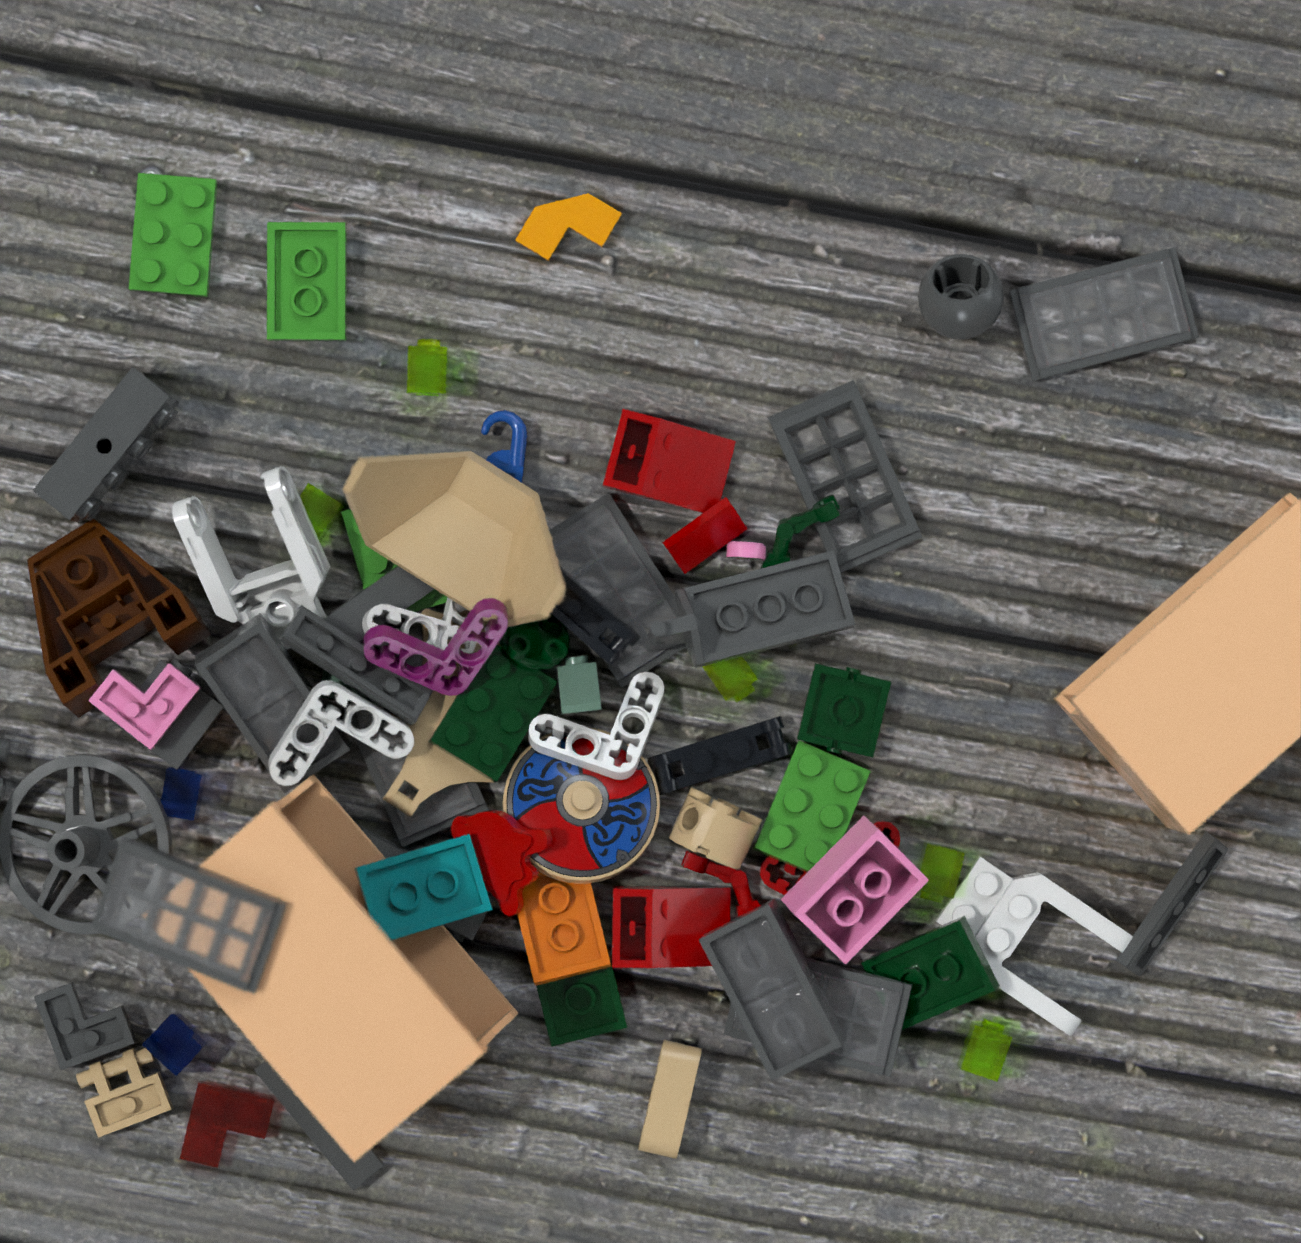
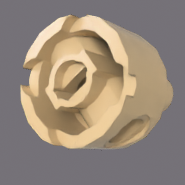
M691 787L672 828L669 839L695 853L699 852L706 855V858L739 870L762 819L743 810L737 815L739 807L720 798L717 800L713 799V802L710 803L712 796Z

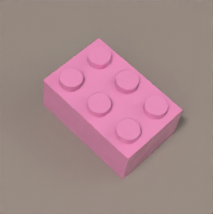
M863 816L780 900L846 965L929 879L874 824Z

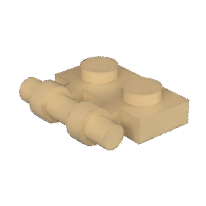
M150 1046L138 1051L134 1048L124 1051L120 1058L104 1064L102 1061L90 1064L88 1070L76 1074L81 1089L95 1084L99 1094L84 1101L98 1138L173 1109L160 1071L146 1077L143 1073L142 1066L155 1061V1056ZM128 1071L131 1082L112 1089L109 1078Z

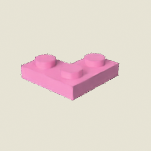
M168 663L145 693L119 672L112 670L88 701L147 748L153 750L201 687L174 665Z

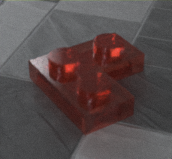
M199 1081L180 1159L218 1168L228 1130L265 1139L276 1099Z

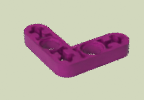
M494 598L478 601L445 650L390 626L376 625L365 633L364 655L368 661L441 694L455 696L463 693L468 688L506 632L508 627L507 608L504 603ZM492 614H493V615H496V616H497V620L491 618V619L488 621V623L486 624V626H485V633H484V632L482 631V629H483V617H484V618H490V617L492 616ZM383 641L388 642V646L383 645L380 649L375 648V644L381 645ZM467 641H474L481 645V649L475 653H465L460 649V646ZM419 654L423 655L427 662L422 666L414 667L407 664L406 659L411 655ZM456 662L459 663L458 677L452 676L450 679H445L444 675H452L456 669Z

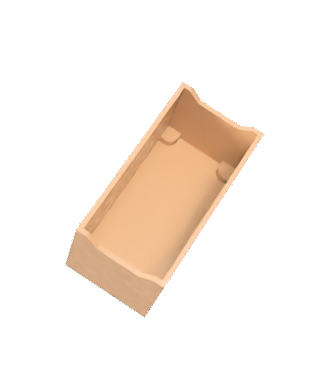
M1291 493L1284 495L1053 698L1167 828L1191 834L1301 737V498L1298 500Z
M313 774L278 802L275 800L200 865V867L288 903L257 992L255 994L248 991L245 992L191 969L189 970L352 1161L355 1162L488 1050L487 1045L518 1015V1012L444 925L395 940L389 939L368 914L355 872L356 867L386 858ZM185 878L165 895L162 900L186 910L195 882ZM204 886L195 914L219 923L228 895ZM237 899L227 927L251 936L261 908ZM159 908L153 928L165 942L174 945L183 917ZM270 909L266 911L245 974H241L239 979L246 983L250 981L274 912ZM148 911L143 915L145 919L147 917ZM192 921L183 949L207 958L216 930ZM224 934L215 962L239 971L248 943Z

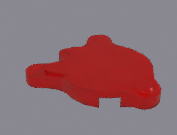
M499 810L479 812L472 816L466 814L457 816L451 825L453 838L470 834L486 890L497 899L501 911L505 915L519 914L524 905L523 889L538 878V870L531 864L530 857L532 854L548 850L552 846L553 836L551 831L546 828H525L514 817Z

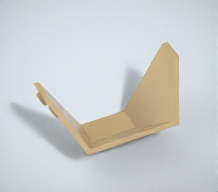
M472 451L362 457L352 467L351 474L343 487V491L365 545L454 602L471 611L480 600L486 598L498 599L507 608L508 627L548 618L554 606L560 604L563 600L566 584L561 574L559 560L555 553L552 536L548 529L539 494ZM492 614L490 618L483 617V620L486 622L491 618L497 620V616Z

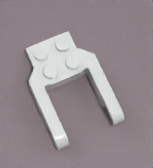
M283 466L263 472L261 479H264L267 494L274 508L271 513L292 559L246 574L240 580L235 578L201 501L196 496L174 502L172 506L175 525L215 615L232 623L238 621L244 624L261 613L279 640L301 605L321 618L326 616L317 594L321 590L330 569V564L288 470ZM282 643L286 649H290V647Z
M978 856L935 921L944 925L965 916L1000 985L998 988L1069 1036H1072L1082 1020L1003 967L1002 962L1011 956L1040 913L1043 902H1048L1122 953L1133 936L1042 874L1036 872L1011 878Z

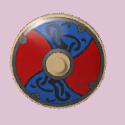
M591 728V729H594V730H597V731H600V732H603V733H606V734L610 735V732H607V731H604V730H600V729H596V728ZM552 732L541 737L540 740L547 741L549 736H553ZM564 732L563 740L561 739L560 748L565 749L566 739L569 733ZM580 738L574 741L572 749L578 755L585 756L593 752L594 745L590 740ZM622 742V748L618 757H612L614 758V766L621 767L623 762H627L626 754L629 745ZM530 745L518 757L509 772L502 806L503 812L514 817L523 827L528 829L546 828L551 831L553 836L552 846L548 850L532 854L530 857L531 864L539 872L559 881L585 884L600 882L619 875L643 855L653 838L658 824L660 796L655 776L643 756H641L637 769L632 776L627 779L617 780L541 754Z

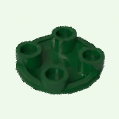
M550 613L546 619L507 627L499 643L510 658L522 666L536 670L550 669L560 664L568 653L570 638L566 626Z

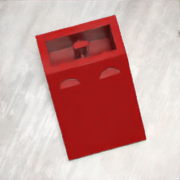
M623 409L603 487L704 513L721 501L736 441L657 417Z
M613 886L612 968L712 966L699 939L706 933L730 921L731 887Z

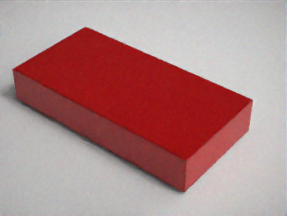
M725 497L662 543L682 572L686 574L748 528L730 501Z

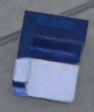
M173 767L167 768L162 798L159 799L168 817L191 821L199 819L206 773L186 769L176 770Z
M174 1013L170 1014L154 1033L142 1043L143 1047L175 1076L181 1073L207 1044Z

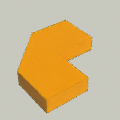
M589 193L535 206L516 237L515 242L549 261L567 230L571 229L602 248L622 213Z

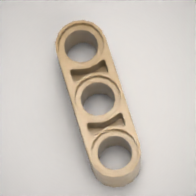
M663 1040L639 1142V1151L677 1159L702 1048Z

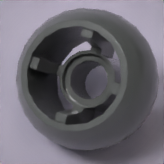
M954 254L935 262L929 267L922 278L918 292L920 312L927 324L940 335L958 340L979 336L991 328L1001 313L1004 300L1002 282L996 271L984 260L967 254Z

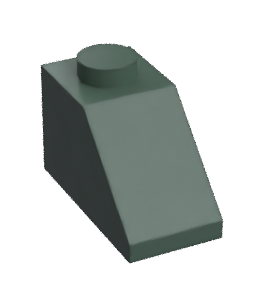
M588 655L564 658L565 666L557 667L562 714L601 710L602 703L597 662L589 663Z

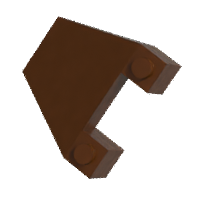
M95 519L84 523L27 559L45 673L62 704L78 718L95 708L88 700L103 683L94 666L154 628L158 630L163 641L177 655H180L211 635L194 604L183 592Z

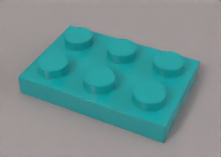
M470 834L355 868L367 912L390 940L492 910Z

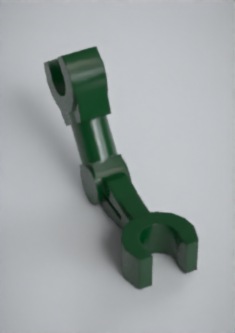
M834 494L815 503L812 509L803 513L793 514L789 518H783L778 522L773 549H770L761 568L789 562L790 553H788L793 534L800 533L804 528L818 521L820 523L827 522L840 515L838 511L840 506Z

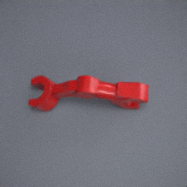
M686 850L681 863L684 868L701 874L712 875L724 883L731 884L739 904L736 905L737 917L760 906L758 901L752 897L745 872L711 862L708 858Z

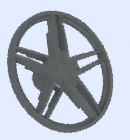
M93 754L69 755L39 766L28 774L13 791L1 820V864L5 877L15 896L39 920L69 933L100 934L97 929L91 927L93 922L72 921L55 915V913L83 874H86L103 893L108 877L101 870L104 867H107L109 871L111 870L114 860L109 855V851L117 848L123 837L132 840L156 829L158 850L172 855L170 824L166 811L155 791L133 769L104 756ZM78 767H82L84 784L82 788L86 814H79ZM89 767L107 771L125 781L138 793L147 808L97 822ZM67 768V787H65L66 821L63 824L16 814L24 797L39 781L56 771ZM151 814L153 822L116 839L113 838L110 827ZM15 820L53 830L55 835L52 838H48L14 827L13 822ZM11 835L26 840L25 843L47 850L48 857L53 864L42 886L44 889L37 901L27 891L16 871L12 856ZM155 867L152 879L144 893L154 896L163 870L162 868ZM67 870L72 874L57 896L58 898L50 910L45 909L64 871ZM130 896L134 904L131 906L125 899L122 908L123 913L120 914L118 922L126 925L134 921L151 904Z

